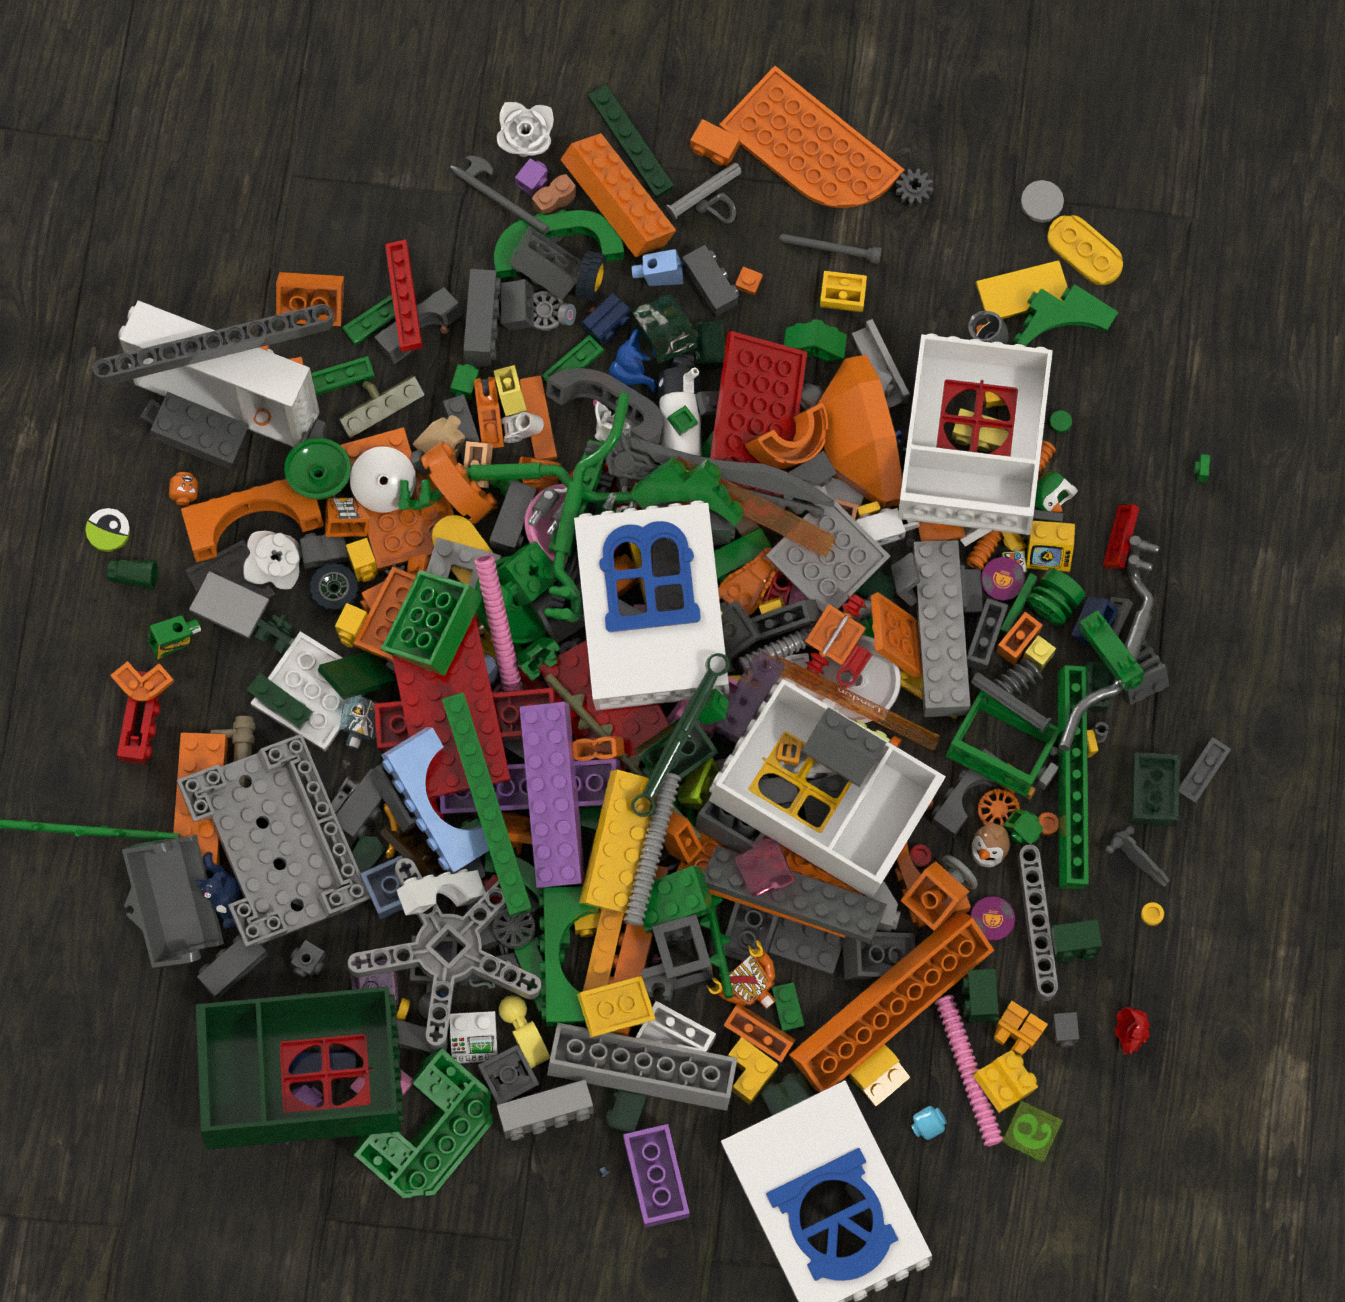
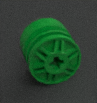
M1049 568L1039 581L1042 587L1035 586L1032 590L1033 593L1029 594L1026 601L1046 621L1056 626H1063L1067 618L1072 615L1070 608L1076 609L1086 595L1081 586L1068 575L1054 568Z

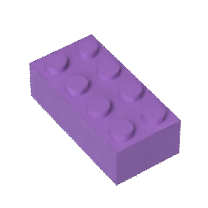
M668 1124L623 1134L644 1228L689 1218L690 1213Z

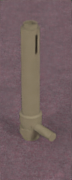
M237 716L235 722H233V729L210 731V734H226L227 738H232L234 762L252 755V746L255 743V736H253L255 723L253 722V717ZM241 777L239 779V784L242 787H250L251 781L249 778Z

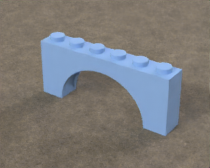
M426 727L382 754L381 756L384 759L382 764L388 773H392L395 778L393 783L400 793L403 792L407 799L404 802L409 811L415 813L417 826L422 832L425 831L427 834L428 845L433 851L436 850L439 855L438 862L443 870L454 873L489 851L481 824L470 829H458L444 822L433 810L426 793V772L432 758L443 748V745L434 729Z

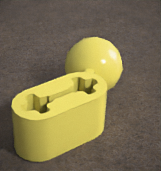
M515 995L506 996L500 1002L499 1015L505 1022L514 1025L516 1030L512 1031L513 1036L532 1069L549 1060L550 1055L533 1021L528 1023L525 1019L527 1006L524 1000Z

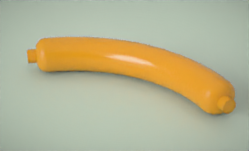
M385 803L384 810L389 818L391 831H397L399 825ZM389 844L386 851V858L388 859L394 857L397 851L391 844Z

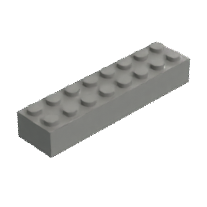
M958 540L914 542L912 553L915 555L920 576V583L915 586L918 600L916 602L922 665L921 682L924 717L967 715L970 710Z
M557 1023L547 1075L574 1081L586 1080V1083L727 1111L737 1058L613 1033L590 1038L588 1028Z

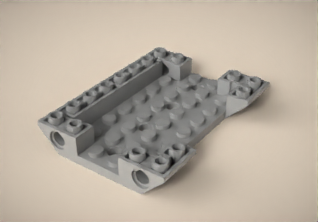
M302 734L261 748L257 754L220 767L218 764L177 780L193 822L212 820L244 899L231 903L228 907L245 947L263 944L343 913L371 898ZM241 777L249 778L251 786L248 788L242 787L239 784V779ZM258 818L266 819L268 827L260 829L256 825V820ZM274 860H283L285 869L277 870L273 865ZM293 900H298L302 903L301 911L292 910L290 904Z

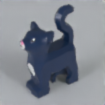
M206 852L203 856L204 866L209 872L215 874L212 878L206 880L198 879L195 883L200 888L202 897L210 900L213 909L222 917L224 928L235 927L236 923L228 905L244 899L237 880L228 875L222 866L215 865L212 860V853Z

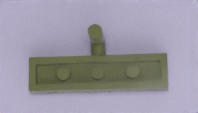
M413 375L379 394L374 384L364 381L362 387L369 392L372 399L339 417L338 420L347 436L351 438L425 394Z

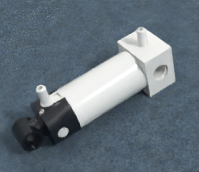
M678 351L667 355L666 370L658 375V400L660 411L663 415L660 445L702 457L701 414L695 398L698 392H702V375L697 368H693V354ZM686 405L697 419L698 424L679 436L667 418Z

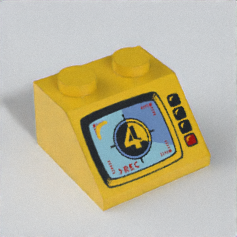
M1032 521L1031 533L1027 536L1026 569L1048 571L1049 568H1054L1061 572H1070L1075 524Z

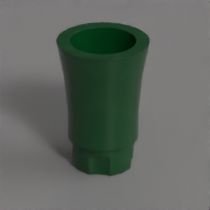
M111 560L107 568V579L111 582H118V584L154 590L158 579L157 560Z

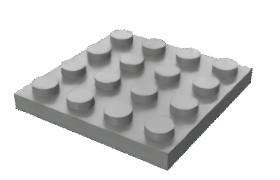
M835 500L833 507L817 504L816 506L825 509L824 514L820 518H814L809 512L765 556L808 600H816L818 610L822 614L828 604L838 609L848 599L847 595L851 596L890 557Z

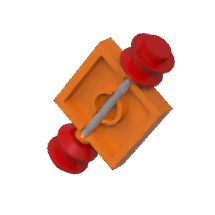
M853 594L852 597L847 595L849 598L848 604L842 603L843 609L846 611L844 613L828 604L805 640L806 643L820 651L819 654L810 653L813 658L811 662L805 661L808 665L806 669L814 675L824 674L822 671L823 666H829V662L826 659L827 656L843 666L867 629L852 619L853 616H861L859 612L861 607L866 608L863 604L865 600L858 595Z

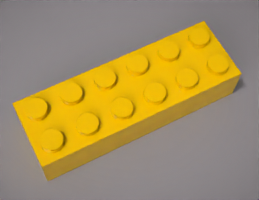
M621 770L610 772L581 892L580 904L619 914H626V910L629 909L627 904L631 902L629 897L632 896L631 890L634 889L632 885L636 882L634 877L638 875L636 869L640 867L638 862H641L640 855H643L641 850L645 847L643 842L646 841L645 835L648 834L647 828L650 826L648 823L651 821L650 815L647 817L635 815L631 810V801L636 795L643 793L649 778ZM645 797L639 798L635 802V810L638 813L646 814L650 810V801Z

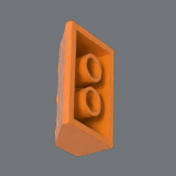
M279 272L276 282V315L325 304L332 310L333 326H341L344 276ZM325 314L320 315L318 319L321 321L326 320L329 316ZM299 320L296 324H306L307 322Z

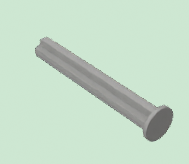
M737 163L731 164L672 205H666L668 214L672 219H678V215L741 174L740 166Z

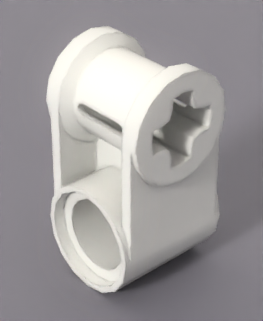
M521 412L501 419V424L504 425L505 436L503 440L505 443L519 442L524 438L539 434L544 426L543 419L540 416L528 412Z

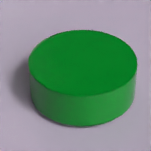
M1059 410L1052 414L1049 424L1054 432L1065 433L1071 427L1072 418L1066 411Z

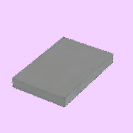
M209 571L189 611L249 639L269 603V599Z

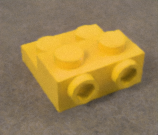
M1013 1050L998 1057L991 1064L973 1075L999 1113L1027 1097L1038 1088L1035 1075L1027 1072L1023 1066L1022 1057L1019 1054H1015Z

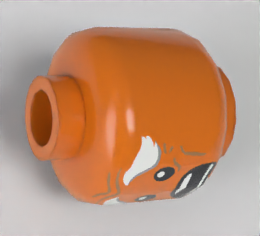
M178 472L176 476L170 479L169 497L177 505L188 506L190 502L197 499L198 481L193 477V474Z

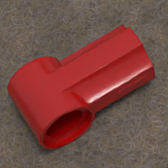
M856 644L837 673L836 681L838 685L842 688L852 687L873 654ZM843 672L852 674L853 680L850 683H843L841 681L840 675Z

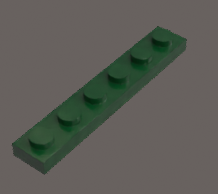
M605 85L588 95L589 100L655 199L674 189L673 183L608 86Z

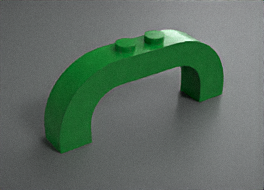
M560 210L555 214L547 215L540 213L534 216L550 227L546 234L536 229L547 238L577 234L587 235L598 243L601 254H604L606 257L605 262L624 260V249L620 236L607 219L597 213L585 210ZM523 219L508 227L496 244L494 264L497 278L505 279L518 276V272L509 264L510 259L529 226L533 227Z

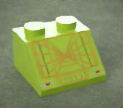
M710 758L686 775L684 784L679 787L677 793L678 800L682 806L700 811L710 799L712 793L709 792V789L718 772H721L713 758Z

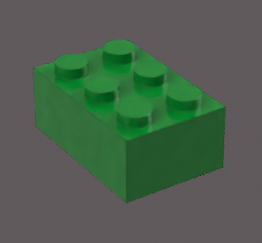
M690 866L654 880V884H651L653 889L649 892L651 894V897L648 898L649 904L646 905L647 911L644 912L646 917L642 919L644 922L643 927L645 932L654 934L653 926L694 914L700 917L715 911L702 868Z

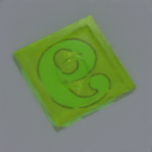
M1021 1101L1002 1143L1044 1162L1063 1120Z

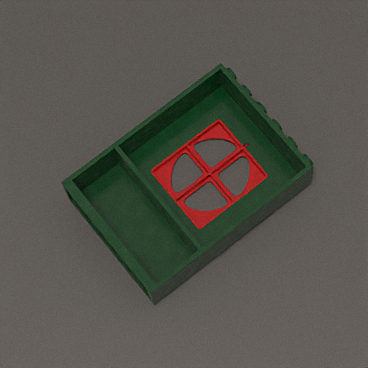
M389 986L196 1004L201 1133L206 1150L401 1132L400 1123H404V1111L402 1108V1079L399 1065V1035L396 1021L397 1007L395 995H390ZM332 1044H338L352 1049L362 1058L364 1062L363 1067L332 1070L330 1068L329 1047ZM313 1046L321 1048V1071L301 1074L289 1073V1066L301 1052ZM363 1077L365 1079L362 1089L354 1098L344 1104L333 1105L331 1082L334 1079ZM321 1081L323 1083L324 1105L322 1107H313L299 1101L291 1093L290 1085L299 1082Z

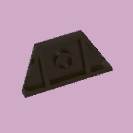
M385 826L379 833L403 858L412 860L419 873L424 877L428 875L438 877L443 873L449 872L443 870L438 862L440 857L436 850L433 851L428 845V836L425 831L422 832L419 828H413L402 832L400 827L397 831H391L389 827Z

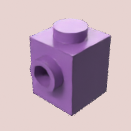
M530 158L515 177V186L533 197L549 181L546 166L540 161L535 162Z

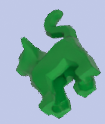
M545 634L532 641L531 645L525 650L520 645H515L516 649L514 651L518 669L527 674L532 681L540 675L538 668L541 665L546 664L550 668L557 663L556 650L560 649L552 638L546 637Z

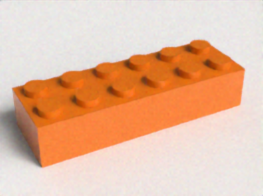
M600 133L571 143L560 160L634 256L638 257L664 247L676 232V229L604 136Z
M181 733L177 780L218 764L220 767L227 764L228 750L226 734ZM177 784L174 833H180L181 837L196 834L202 859L206 852H211L213 863L219 865L221 841L212 820L193 822Z

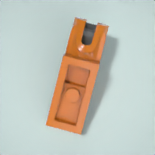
M494 377L482 380L481 378L475 379L474 387L481 443L493 444V448L504 447L496 380Z

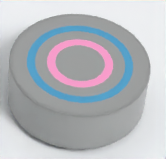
M564 303L559 307L558 320L561 325H572L576 318V309L573 304Z

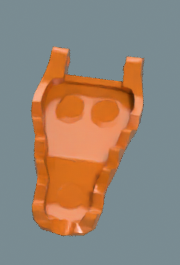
M765 548L756 558L726 577L718 587L719 600L723 603L727 602V605L731 604L734 600H739L750 616L761 604L773 577L779 571L765 557L772 549Z

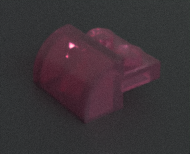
M763 839L752 843V849L735 857V861L753 898L773 887L777 891L796 881L785 854L776 840Z

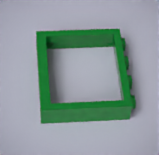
M981 690L954 737L946 757L1026 797L1053 748L1061 729L1050 723L1047 729L1040 733V729ZM979 710L1047 743L1030 775L962 741Z

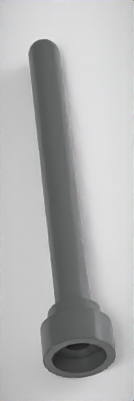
M787 234L779 236V240L783 243L864 257L872 264L879 265L881 247L873 246V248L862 249Z

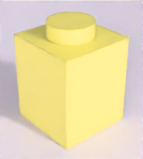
M1038 635L1025 651L1023 659L1032 661L1041 672L1054 656L1056 648Z

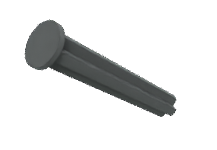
M976 673L972 678L971 683L1040 729V733H1043L1051 723V718L1047 719L981 673Z

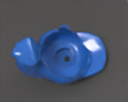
M635 329L631 337L619 348L616 360L609 368L610 375L627 386L646 384L654 393L657 390V380L644 375L645 369L641 360L649 361L650 357H647L640 350V331Z

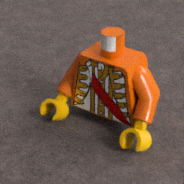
M756 940L757 949H751L750 945H748L751 955L729 975L734 997L725 998L723 986L715 977L712 978L716 983L715 987L710 988L706 985L712 994H717L727 1002L742 1006L753 1005L758 1000L765 1009H768L776 1002L768 992L775 985L773 981L776 977L774 963L765 950H763L759 940Z

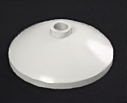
M380 446L365 451L356 459L350 473V486L353 495L361 505L375 512L384 513L399 509L401 480H408L410 498L416 485V474L411 461L402 452L391 447ZM383 476L388 479V482L384 485L379 482Z

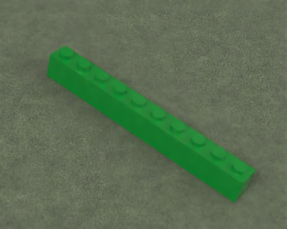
M1065 665L1057 672L1058 728L1061 729L1058 736L1059 889L1081 890L1089 884L1087 710L1080 719L1070 749L1064 751L1059 748V744L1072 710L1079 701L1087 696L1086 667Z
M464 692L442 699L509 915L512 918L531 912L533 910Z

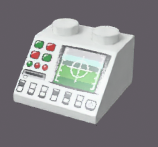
M495 1011L450 1014L452 1057L459 1064L485 1062L498 1055Z

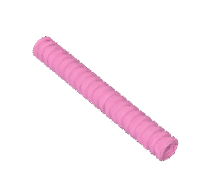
M482 555L476 558L475 565H477L476 570L480 578V588L484 597L483 602L485 603L489 628H491L490 633L492 634L497 665H499L498 669L502 678V687L504 692L523 691L516 662L517 658L513 650L514 645L512 644L510 626L508 625V619H506L507 613H505L506 608L502 600L503 595L501 594L502 590L498 581L499 576L497 575L496 563L494 562L495 558L492 555Z
M947 995L937 999L935 1005L939 1007L937 1011L941 1012L942 1025H945L944 1031L948 1033L946 1037L950 1039L951 1051L955 1053L953 1057L957 1059L958 1071L962 1073L960 1077L964 1079L963 1085L967 1087L965 1091L969 1093L967 1097L971 1099L972 1112L976 1113L974 1117L978 1119L977 1126H980L979 1132L983 1133L981 1138L985 1139L984 1146H993L1001 1143L1004 1138L1000 1136L1001 1130L997 1128L999 1124L995 1122L997 1118L993 1116L994 1110L990 1108L992 1104L988 1102L989 1098L973 1077L980 1069L976 1068L978 1064L974 1062L975 1056H972L973 1049L969 1048L971 1043L967 1042L969 1038L965 1035L964 1023L960 1022L962 1018L958 1015L957 1003L953 1001L955 997Z

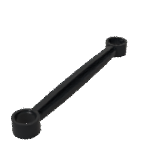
M603 471L596 492H612L616 476ZM591 503L587 513L594 516L599 504ZM577 541L572 555L568 557L564 568L574 582L580 571ZM559 582L558 587L563 586V584ZM552 595L549 608L565 609L567 599Z

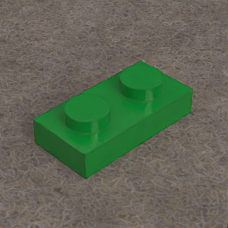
M794 982L772 987L781 1030L787 1032L804 1028Z

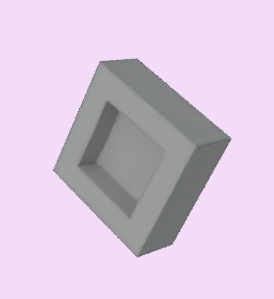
M1052 762L1048 768L1043 766L1037 776L1039 778L1037 786L1045 790L1059 767Z

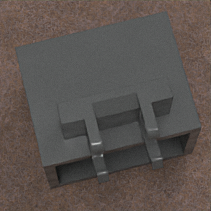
M696 914L652 927L662 964L641 970L649 997L652 998L653 991L661 987L665 989L663 993L664 1000L671 1001L674 990L714 978ZM693 939L699 960L673 967L667 946L681 944L686 940ZM702 970L700 973L676 979L678 976Z

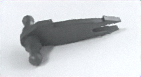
M1128 826L1125 831L1115 833L1111 844L1106 847V852L1111 854L1115 849L1120 848L1136 866L1152 877L1155 882L1165 887L1166 883L1170 881L1162 869L1158 868L1149 856L1136 845L1137 842L1130 837L1135 831L1134 827Z

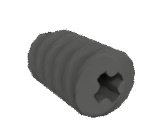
M1022 659L1020 665L1015 664L1013 670L1008 669L1006 675L1001 674L999 680L994 679L992 682L1012 695L1013 692L1022 695L1020 687L1028 690L1027 682L1035 685L1034 677L1036 676L1039 680H1042L1043 677L1032 661Z

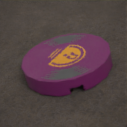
M999 557L991 560L986 564L981 574V584L985 593L997 601H1008L1019 595L1025 583L1022 567L1011 558Z
M995 896L985 897L978 901L972 908L970 915L989 942L1000 941L1007 937L1013 930L1015 923V914L1011 905L1004 899Z

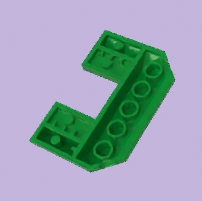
M441 1047L419 1062L423 1067L410 1082L438 1107L411 1142L406 1140L399 1132L360 1135L353 1155L402 1198L435 1195L493 1124L490 1111L491 1091Z

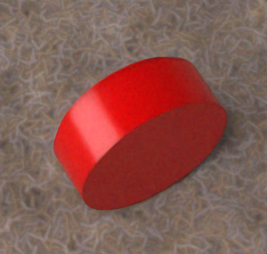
M915 845L909 853L914 866L917 868H924L931 861V851L925 845Z

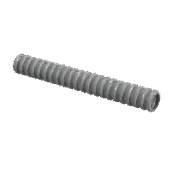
M871 596L863 603L866 608H860L861 616H853L852 619L861 622V620L864 621L867 617L873 616ZM813 623V626H806V629H800V632L795 631L794 635L789 634L787 638L785 636L782 637L781 641L778 639L776 643L771 642L769 646H763V649L758 648L757 652L752 651L751 655L746 654L744 658L742 656L739 657L738 663L742 672L745 675H749L751 671L753 673L756 672L757 668L759 670L762 669L763 665L767 667L768 663L773 664L775 660H781V657L786 658L787 654L792 655L794 651L796 653L799 652L800 648L802 650L805 649L806 645L808 647L811 646L805 640L816 623Z
M668 773L658 790L659 793L656 794L657 800L654 801V813L650 815L652 821H649L650 828H647L648 834L645 835L647 840L643 842L645 848H642L643 855H640L641 862H638L640 867L636 869L638 875L634 877L636 882L632 885L634 889L631 890L632 896L629 897L631 902L627 904V907H629L625 912L627 917L623 919L628 924L636 926L644 924L642 919L646 917L644 912L647 911L646 905L649 904L648 898L651 897V894H649L653 889L651 884L655 882L653 877H656L655 870H658L656 866L660 862L658 857L662 855L660 850L663 849L662 843L665 842L664 836L667 835L665 830L669 828L667 822L671 820L669 815H672L671 809L674 808L672 804L676 800L674 795H677L676 788H679L678 781H681V778L673 773Z

